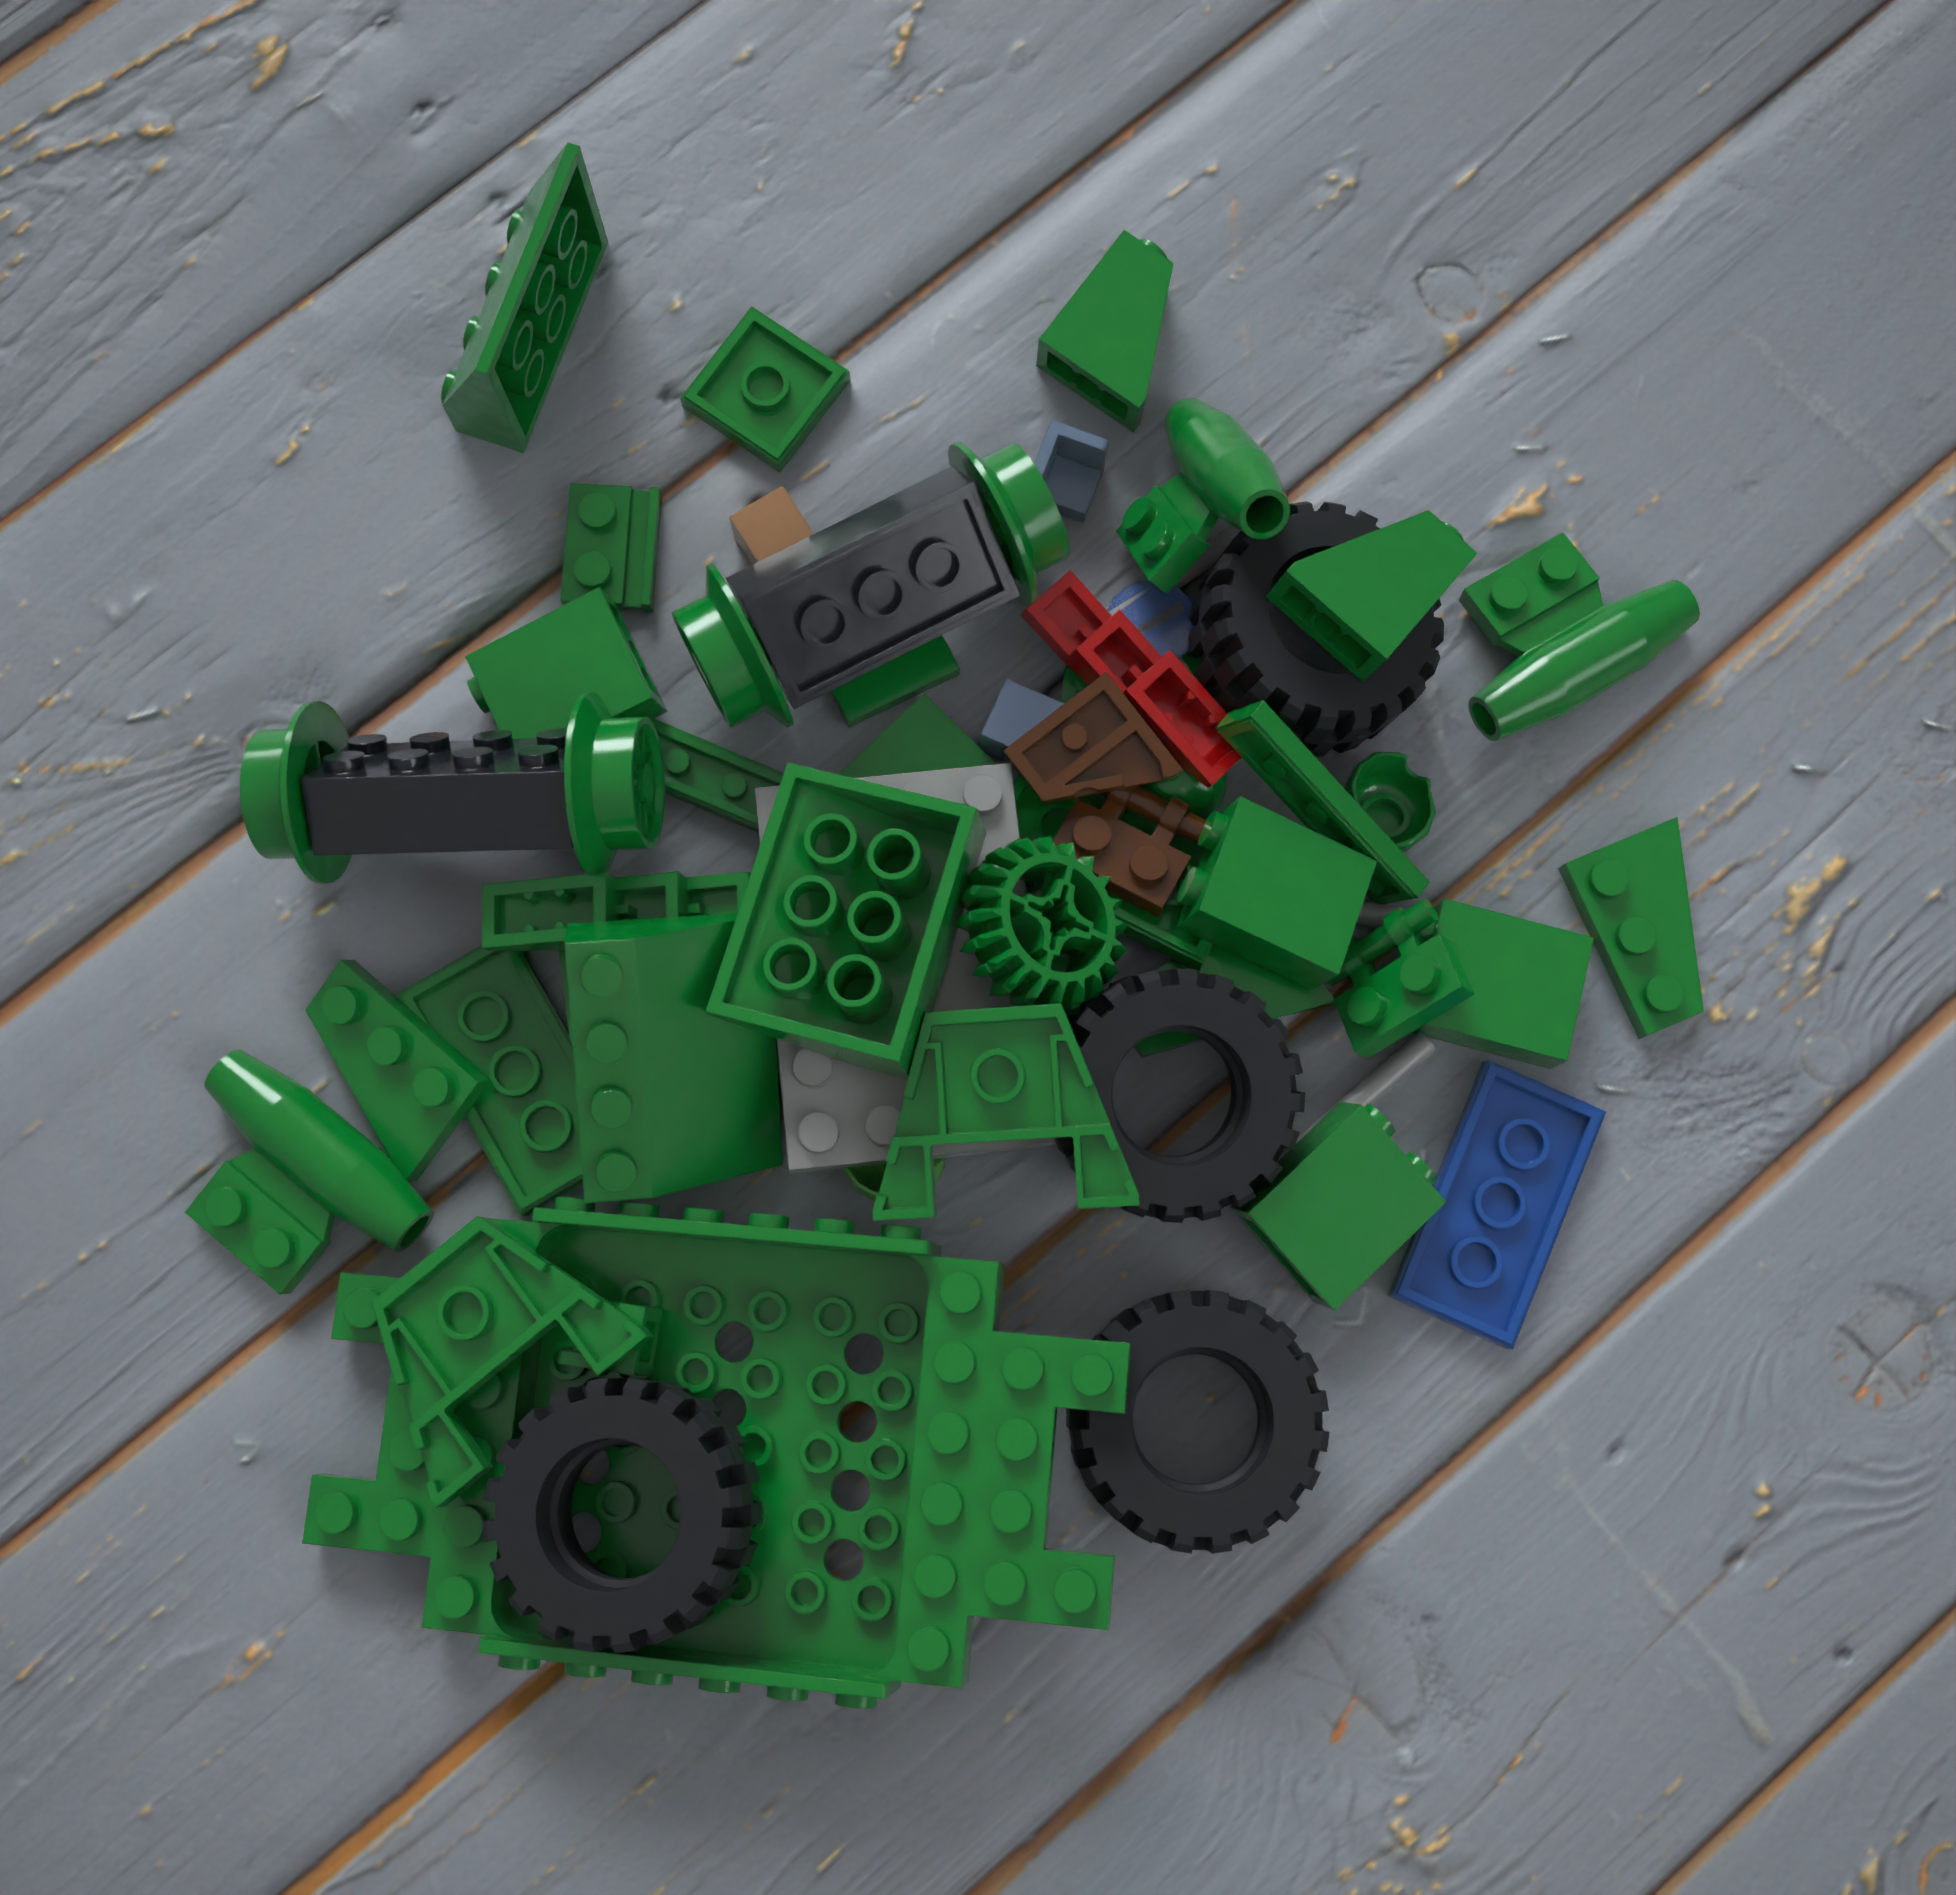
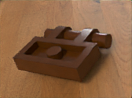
M1140 786L1100 793L1099 795L1107 798L1101 810L1077 799L1053 839L1055 846L1061 843L1073 842L1076 860L1082 856H1094L1092 872L1096 877L1100 875L1111 876L1105 887L1106 891L1159 918L1186 872L1191 859L1190 855L1171 845L1177 834L1198 844V839L1206 820L1189 812L1190 804L1176 797L1168 801ZM1126 809L1158 824L1152 836L1121 821Z

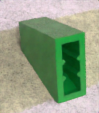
M1123 230L1039 338L1036 366L1134 433L1142 419L1174 263L1167 259L1164 251L1154 242L1147 239L1139 240L1126 230Z
M1427 510L1294 562L1265 597L1357 678L1364 682L1389 658L1478 553L1463 540V537L1456 528L1446 522H1442Z

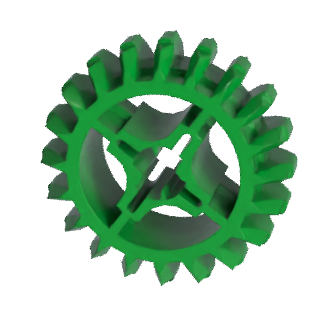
M1051 836L1045 838L1038 837L1033 841H1030L1027 837L1025 839H1016L1007 844L1005 848L999 847L987 854L982 864L971 871L968 876L970 887L962 891L959 902L968 912L961 915L954 926L968 932L970 935V940L964 943L960 952L975 954L979 964L976 966L972 976L984 977L989 975L992 979L989 996L1001 997L1009 993L1011 1007L1061 1003L1065 1012L1080 1007L1081 1002L1085 1003L1098 997L1100 992L1104 991L1103 985L1112 981L1113 977L1119 973L1114 962L1120 960L1127 950L1116 937L1122 935L1129 925L1116 919L1114 910L1118 909L1123 899L1109 897L1105 887L1111 876L1100 875L1096 877L1092 872L1094 856H1082L1076 860L1073 842L1061 843L1055 846ZM1018 880L1034 883L1031 894L1028 893L1021 897L1012 893ZM1064 953L1071 957L1064 972L1051 970L1053 959L1060 956V954Z

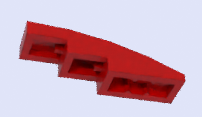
M1071 570L1063 575L1020 615L1060 659L1087 685H1090L1107 672L1181 768L1205 787L1209 788L1215 784L1242 758L1216 728L1227 713L1174 653L1169 650L1161 656L1120 609L1111 616Z

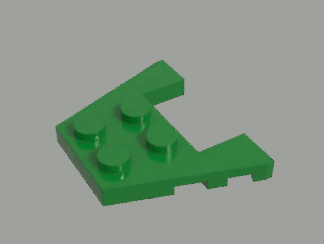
M1061 1003L925 1012L903 1094L904 1100L898 1123L886 1158L885 1172L873 1207V1221L937 1216L933 1158L934 1145L1042 1138H1073L1078 1209L1140 1205L1139 1192Z
M476 1216L371 1302L395 1384L402 1386L412 1420L408 1428L415 1450H421L430 1481L425 1485L429 1499L435 1508L447 1506L493 1468V1465L455 1413V1408L556 1325L560 1324L597 1376L609 1374L653 1338L650 1331L642 1324L494 1222L480 1216Z

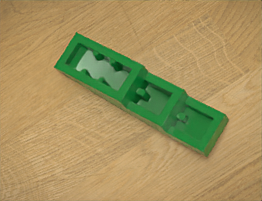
M747 871L685 877L679 872L615 878L606 872H601L595 875L580 874L482 884V948L488 951L565 950L564 942L567 923L738 913L751 873Z

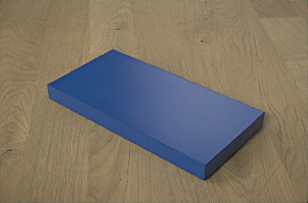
M1490 1060L1482 1062L1436 1175L1437 1181L1432 1185L1445 1199L1446 1203L1412 1235L1388 1296L1505 1349H1513L1607 1111Z

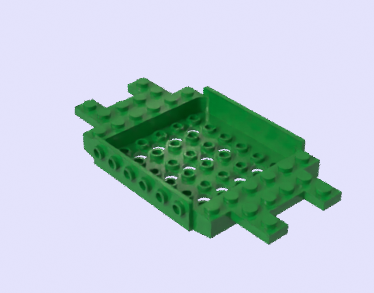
M556 1197L554 1209L534 1207L532 1221L535 1222L488 1219L605 1300L663 1309L651 1376H633L610 1372L606 1376H597L593 1369L557 1363L559 1349L573 1350L574 1343L560 1324L556 1325L455 1408V1413L493 1465V1468L447 1506L435 1508L429 1499L425 1485L430 1481L421 1450H415L408 1428L412 1420L402 1386L395 1384L391 1370L376 1479L333 1474H313L311 1477L302 1544L431 1557L422 1628L486 1635L479 1638L478 1653L499 1655V1667L515 1670H535L540 1668V1660L565 1663L564 1673L576 1677H605L607 1668L632 1670L631 1681L639 1684L671 1685L673 1683V1675L699 1678L698 1688L708 1692L737 1693L740 1692L741 1683L767 1686L766 1696L772 1699L805 1701L808 1700L809 1691L835 1693V1704L838 1706L873 1709L877 1707V1698L887 1699L901 1687L902 1682L962 1688L969 1681L974 1616L1109 1630L1115 1555L1046 1548L1057 1409L1059 1407L1125 1414L1131 1343L999 1331L1005 1264L997 1261L941 1257L942 1246L931 1241L921 1240L922 1228L881 1224L880 1236L854 1234L855 1222L844 1220L815 1219L814 1231L788 1229L790 1217L782 1215L749 1213L748 1225L723 1223L724 1211L684 1208L683 1220L659 1218L660 1206L620 1202L619 1214L596 1213V1203H585L584 1199ZM340 1272L331 1339L384 1344L371 1302L400 1278ZM734 1322L746 1325L753 1336V1347L750 1354L738 1362L725 1359L718 1349L720 1332L725 1326ZM861 1334H870L876 1337L883 1347L884 1356L881 1365L869 1374L856 1372L851 1368L847 1360L848 1345L855 1337ZM598 1377L652 1378L653 1381L673 1382L689 1388L691 1396L697 1399L707 1398L711 1402L719 1392L725 1389H732L743 1397L746 1404L745 1417L737 1426L746 1443L739 1449L745 1462L755 1461L760 1481L751 1483L753 1502H762V1523L752 1526L750 1539L758 1544L751 1563L742 1566L737 1574L741 1582L729 1599L719 1602L713 1608L714 1613L698 1625L658 1644L654 1643L636 1651L615 1653L612 1648H604L595 1653L575 1649L573 1638L569 1636L554 1641L539 1632L537 1629L541 1617L536 1613L521 1617L508 1601L510 1596L517 1591L512 1581L506 1580L497 1583L489 1563L499 1559L500 1554L496 1540L484 1542L482 1521L495 1519L496 1502L483 1500L487 1480L489 1478L502 1477L505 1466L498 1463L495 1458L505 1440L519 1439L523 1434L518 1423L533 1408H547L550 1405L551 1395L567 1387L585 1386L588 1381ZM856 1401L864 1402L871 1406L877 1417L875 1432L869 1439L863 1442H855L848 1439L840 1427V1417L846 1406ZM615 1445L604 1449L609 1457L610 1464L608 1473L602 1481L596 1484H589L578 1478L572 1497L571 1515L573 1518L580 1512H587L595 1516L600 1523L602 1533L598 1545L590 1552H584L596 1566L617 1578H635L648 1574L659 1567L670 1554L679 1530L680 1503L677 1489L670 1473L655 1455L647 1449L635 1445ZM846 1470H856L862 1473L870 1484V1497L867 1503L859 1510H846L834 1498V1482ZM840 1539H848L855 1542L862 1550L864 1557L861 1572L850 1580H842L835 1577L829 1571L826 1562L830 1546Z

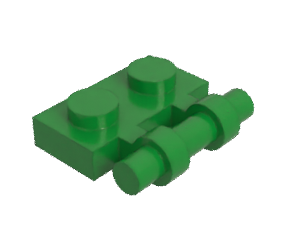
M1425 898L1407 910L1400 906L1382 918L1383 925L1361 939L1352 936L1340 974L1327 982L1333 986L1350 975L1354 986L1334 998V1002L1354 1052L1367 1059L1475 994L1452 941L1440 933L1426 942L1424 941L1420 931L1439 920L1435 908ZM1397 946L1401 957L1377 971L1373 960Z

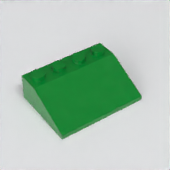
M567 142L531 188L523 209H517L513 213L507 230L508 246L501 263L495 262L489 270L485 284L486 300L479 317L472 316L466 326L463 338L464 354L457 370L452 369L448 372L441 391L442 406L455 431L524 453L608 244L581 148Z
M787 762L706 1012L711 1016L852 1065L908 1079L925 1012H933L958 929L954 925L963 913L964 907L960 904L959 900L962 891L970 887L968 876L977 867L987 834L977 807Z
M738 913L567 923L564 946L585 1203L655 1198L783 1165L776 1038L711 1016L706 1012Z

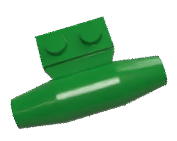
M1186 398L1175 403L1167 412L1164 421L1168 442L1180 473L1161 487L1155 484L1145 497L1135 500L1125 512L1122 524L1116 530V533L1148 580L1166 594L1170 592L1207 550L1209 545L1206 540L1218 518L1251 538L1268 539L1278 534L1285 527L1290 516L1288 499L1276 468L1267 454L1233 417L1195 398Z
M1564 532L1464 588L1459 602L1493 646H1500L1519 656L1470 698L1468 707L1474 724L1487 739L1498 741L1564 716L1640 671L1698 621L1700 610L1691 590L1682 582L1671 580L1603 606L1598 583L1599 576Z
M240 1049L228 1053L211 1069L204 1083L205 1089L248 1140L253 1149L229 1161H225L185 1213L278 1294H291L329 1246L335 1216L397 1252H401L411 1246L429 1226L434 1215L433 1210L385 1152L310 1089Z

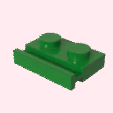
M570 483L560 597L562 605L600 587L617 604L620 611L643 609L644 612L653 613L662 495L659 488L650 487L648 491L633 490L631 486Z

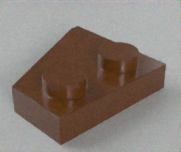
M1107 672L1004 750V755L1043 805L1172 780L1180 775L1183 770Z

